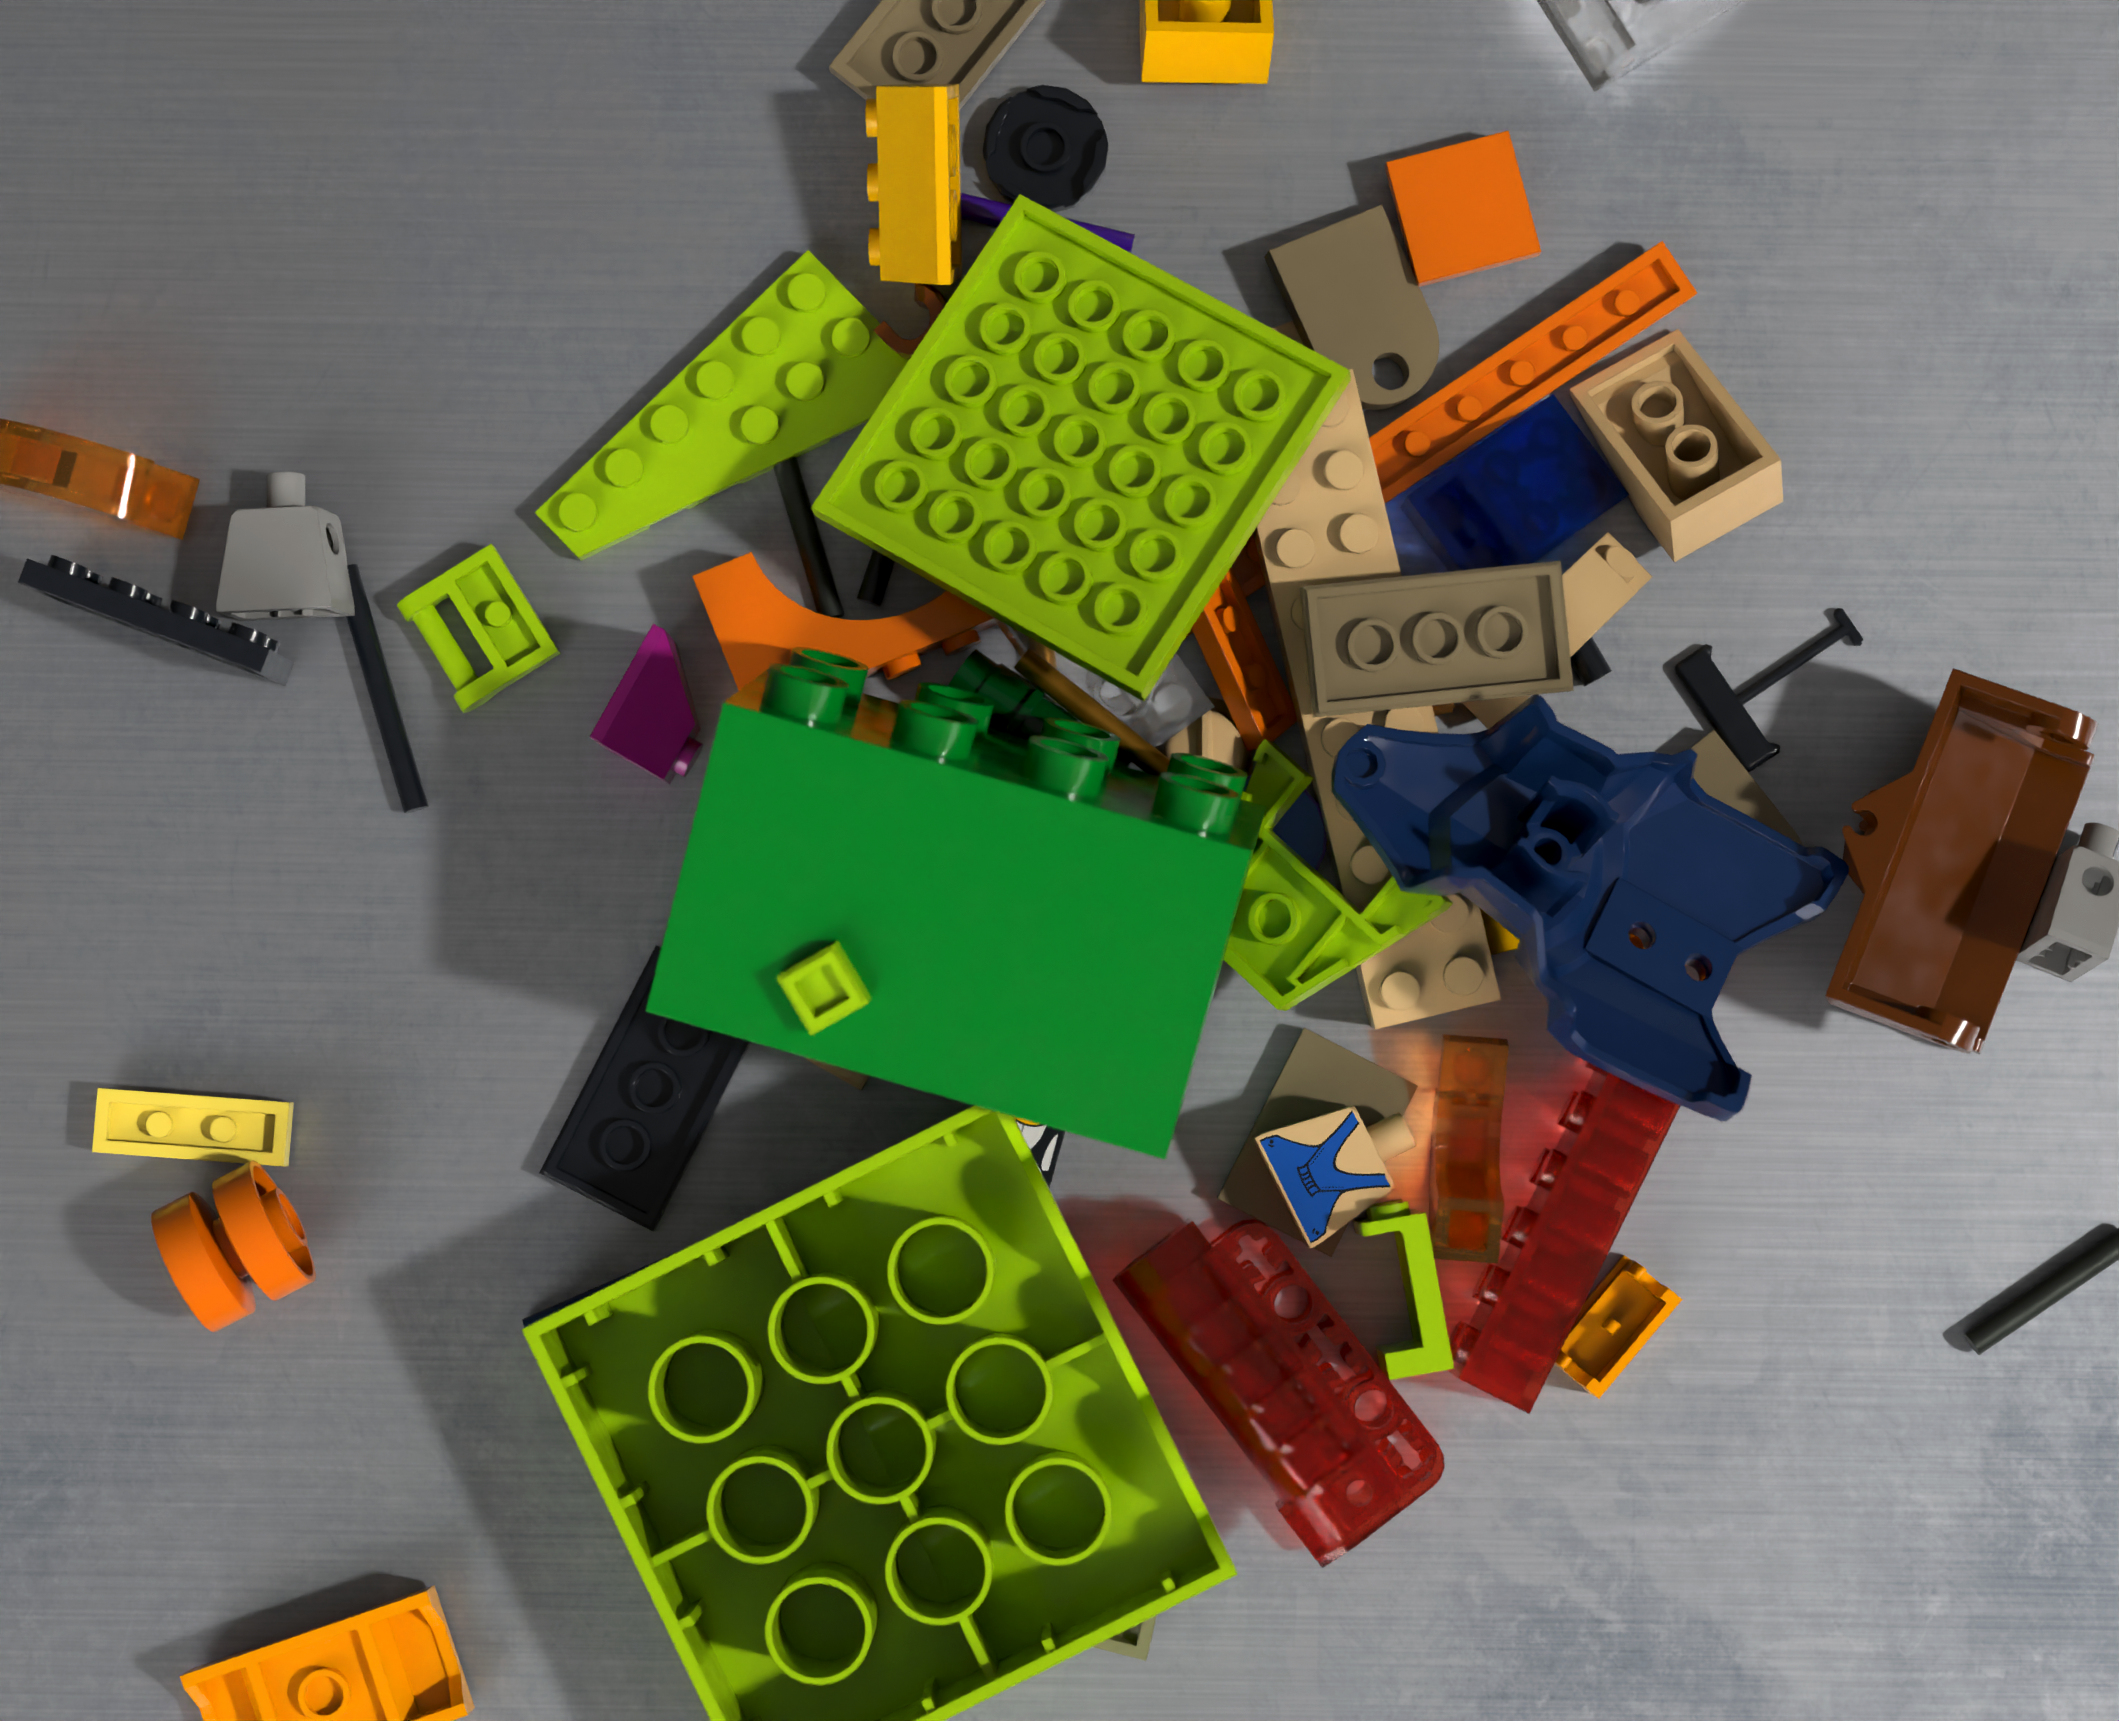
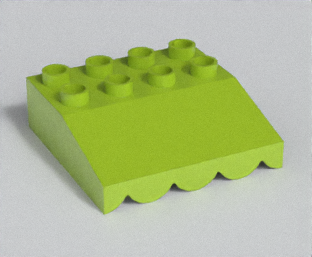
M979 1106L966 1109L522 1329L711 1721H945L1238 1575L1232 1558L1014 1116Z

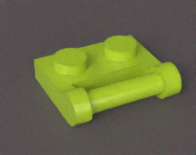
M492 543L413 591L397 604L406 622L414 621L457 690L453 698L463 713L470 712L483 705L498 692L561 654ZM449 597L493 666L492 670L479 678L435 608Z

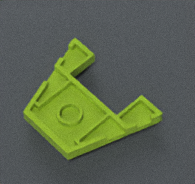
M1264 739L1258 746L1253 761L1257 763L1246 791L1242 793L1241 799L1267 807L1224 961L1277 1010L1287 1011L1444 913L1453 902L1447 896L1402 892L1392 876L1363 912L1358 909L1273 832L1275 825L1314 778L1274 742Z

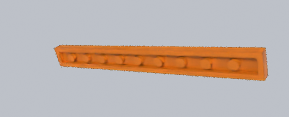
M1661 241L1369 437L1384 503L1387 504L1697 295V291L1664 242ZM1253 533L1231 566L1245 598L1265 586ZM1192 628L1185 639L1193 634Z

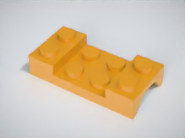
M435 1585L255 1649L250 1648L192 1668L180 1676L184 1690L199 1707L203 1721H453L467 1716L475 1708Z

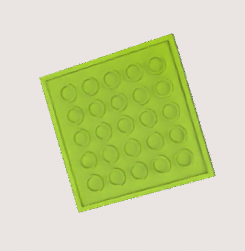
M1019 194L812 504L811 509L815 517L1144 702L1351 381L1350 370Z

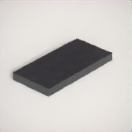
M657 945L539 1174L651 1231L656 1230L751 1044V1041L646 1012L661 952V947Z

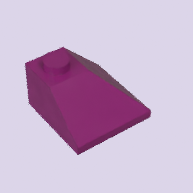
M653 623L589 737L603 748L664 782L671 784L676 773L683 777L687 776L695 764L703 744L695 740L701 728L677 643L663 628Z

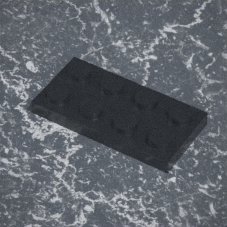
M52 554L47 565L28 558L25 562L18 583L48 598L285 686L294 662L278 654L281 642L269 638L268 635L232 622L228 633L219 630L222 621L210 616L205 611L173 599L167 611L160 608L163 599L148 593L149 591L114 577H111L107 588L100 586L103 576L89 571L88 568Z

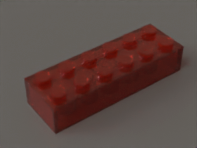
M1587 1061L1585 1067L1593 1070V1073L1584 1090L1580 1092L1573 1090L1560 1112L1557 1124L1564 1127L1565 1130L1556 1148L1550 1150L1545 1147L1532 1169L1528 1182L1537 1187L1527 1207L1516 1205L1503 1228L1500 1239L1509 1244L1498 1266L1488 1262L1475 1285L1472 1297L1479 1300L1480 1303L1470 1323L1467 1324L1460 1320L1449 1338L1454 1369L1447 1370L1458 1379L1530 1414L1681 1106L1625 1081Z

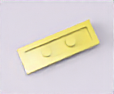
M98 1088L92 1152L243 1164L254 1160L260 1165L285 1167L289 1166L294 1102Z

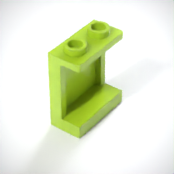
M1403 1199L1375 1203L1366 1209V1218L1353 1220L1354 1230L1356 1234L1363 1237L1388 1232L1394 1233L1413 1338L1412 1340L1375 1346L1379 1371L1389 1380L1454 1369L1426 1212L1417 1209L1409 1210L1408 1201H1403Z

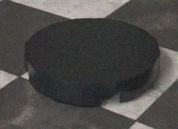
M1039 85L1027 88V91L1018 93L1014 97H1009L997 107L986 126L983 157L988 177L1004 199L1014 203L1019 194L1053 212H1059L1075 207L1094 192L1105 173L1109 143L1103 123L1088 100L1067 88Z

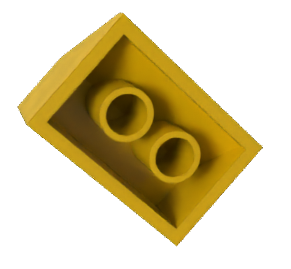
M893 84L876 86V98H868L865 108L867 137H877L878 163H868L867 167L869 202H879V227L869 228L868 253L870 266H880V281L951 285L962 276L959 84Z

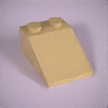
M1679 329L1569 389L1572 400L1640 518L1674 562L1783 502L1780 457Z

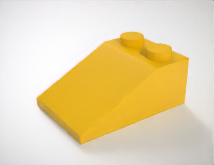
M1139 0L1141 82L1267 84L1274 39L1272 0Z

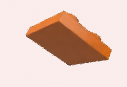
M1509 130L1386 162V175L1411 268L1419 287L1540 255L1541 248Z

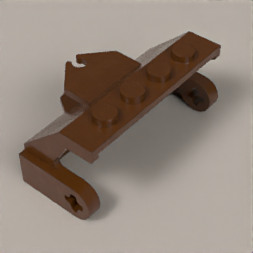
M1954 668L1952 669L1913 771L1877 790L1870 791L1868 795L1852 803V811L1863 819L1859 823L1860 830L1864 832L1863 835L1855 833L1849 825H1845L1842 828L1845 838L1842 860L1849 866L1848 875L1863 893L1864 897L1825 994L1829 1004L1941 1046L1967 1054L1974 1052L1980 1055L2095 760L2094 754L2084 751L2090 748L2097 730L2098 723L2095 720L2070 708Z

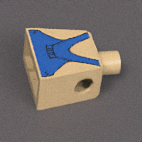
M1348 1106L1261 1132L1252 1137L1305 1245L1310 1249L1319 1245L1392 1191L1395 1186L1384 1162L1416 1147L1414 1138L1400 1112L1366 1128L1355 1106Z

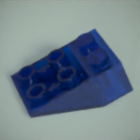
M1552 394L1417 488L1405 498L1400 508L1449 572L1539 563L1630 494L1555 395Z

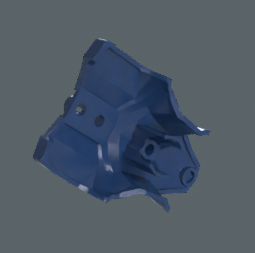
M1537 694L1531 696L1491 728L1477 733H1426L1367 724L1346 741L1334 758L1331 773V792L1372 844L1402 892L1449 896L1460 892L1520 940L1514 958L1527 973L1536 988L1546 997V1030L1569 1053L1657 1096L1721 1122H1727L1742 1110L1747 1099L1752 1077L1750 1073L1737 1067L1720 1037L1712 1015L1713 1006L1735 958L1770 938L1799 925L1814 921L1826 911L1849 873L1847 863L1828 849L1821 846H1802L1761 822L1706 794L1694 779L1697 753L1694 750L1688 749L1673 755L1651 751L1617 754L1612 748L1558 722L1554 711L1545 699ZM1629 934L1640 938L1645 949H1640L1633 945L1629 939ZM1685 965L1691 966L1697 971L1699 981L1692 979L1688 975Z

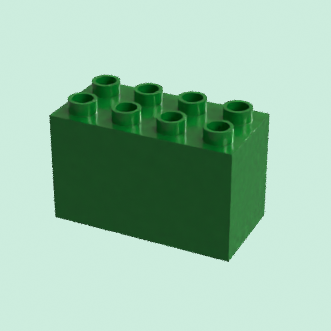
M793 648L789 664H771L766 671L724 701L646 1012L1165 1160L1186 1096L1267 807L1241 799L1247 773L1227 763L1187 753H1172L1167 771L1162 773L1161 776L1117 765L1114 762L1121 740L1120 737L1099 727L1069 719L1045 718L1040 736L1030 737V740L988 728L994 707L992 700L979 694L944 684L918 683L914 700H901L900 703L867 695L862 692L869 669L868 666L839 654L813 648ZM837 940L872 999L868 1004L810 1035L776 977L780 972Z

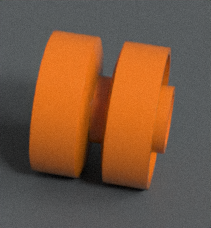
M254 1160L212 1182V1191L219 1217L207 1202L195 1192H190L153 1211L151 1214V1224L157 1246L176 1287L197 1319L211 1332H217L255 1312L256 1303L249 1275L266 1296L273 1301H277L316 1280V1270L307 1245V1237L294 1207L266 1170Z

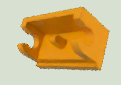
M1622 1255L1541 1353L1588 1393L1599 1399L1682 1299L1671 1289L1660 1284L1649 1275L1642 1265Z

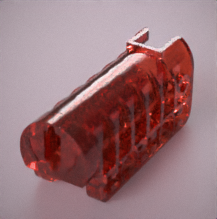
M1189 1217L1113 1277V1283L1279 1500L1275 1502L1278 1511L1322 1568L1356 1547L1434 1487L1441 1479L1445 1464L1444 1454L1438 1443L1281 1238L1264 1222L1255 1219H1242L1230 1225L1211 1241H1208ZM1247 1234L1255 1241L1265 1236L1267 1242L1261 1247L1264 1257L1276 1271L1284 1261L1288 1264V1268L1270 1275L1266 1280L1251 1260L1245 1259L1240 1263L1236 1261V1258L1242 1253V1248L1238 1241ZM1266 1280L1260 1290L1255 1289V1283ZM1298 1285L1303 1287L1307 1293L1305 1309L1295 1317L1278 1315L1275 1311L1274 1303L1277 1294L1287 1286ZM1326 1313L1327 1319L1320 1321L1323 1314ZM1315 1325L1319 1327L1335 1346L1345 1342L1338 1351L1342 1359L1355 1373L1348 1377L1346 1381L1341 1378L1328 1361L1325 1360L1316 1365L1323 1355L1312 1338L1307 1334V1331L1313 1329ZM1302 1334L1298 1341L1294 1340L1296 1335ZM1370 1390L1384 1392L1386 1403L1379 1416L1365 1420L1356 1417L1355 1405L1363 1393ZM1396 1430L1417 1451L1418 1458L1421 1460L1417 1467L1411 1469L1404 1463L1400 1453L1387 1438ZM1357 1480L1364 1481L1363 1487L1358 1492H1346L1352 1482Z

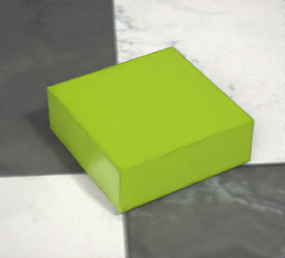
M837 940L780 972L776 977L810 1035L868 1004L872 999Z

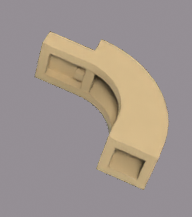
M1609 532L1562 575L1570 657L1652 578L1635 559L1633 554L1625 549ZM1530 696L1462 703L1489 729L1525 702Z

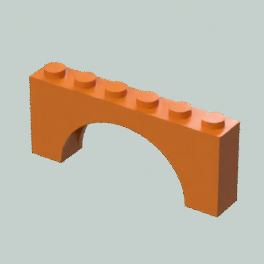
M752 552L692 576L738 690L766 671L771 664H789L792 649L795 647L828 651L854 659L868 666L866 678L884 671L886 679L890 680L920 668L922 663L919 657L943 647L945 655L949 656L979 644L981 639L978 633L1002 623L1005 632L1015 630L948 591L912 611L882 619L847 620L819 614L802 607L780 592L765 576Z

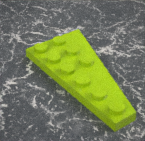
M807 250L534 513L583 561L649 529L651 525L686 508L689 510L710 500L709 497L738 483L743 484L772 470L777 464L792 457H800L829 443L830 439L868 422L909 359H905L893 351L875 333L874 329L880 324L879 321Z

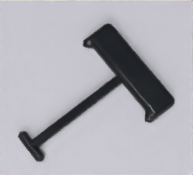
M1842 608L1835 609L1833 616L1840 625L1839 627L1737 695L1712 661L1713 647L1710 645H1703L1675 665V672L1716 733L1747 772L1753 771L1780 753V745L1766 740L1743 705L1845 636H1848L1854 646L1862 645L1864 639Z

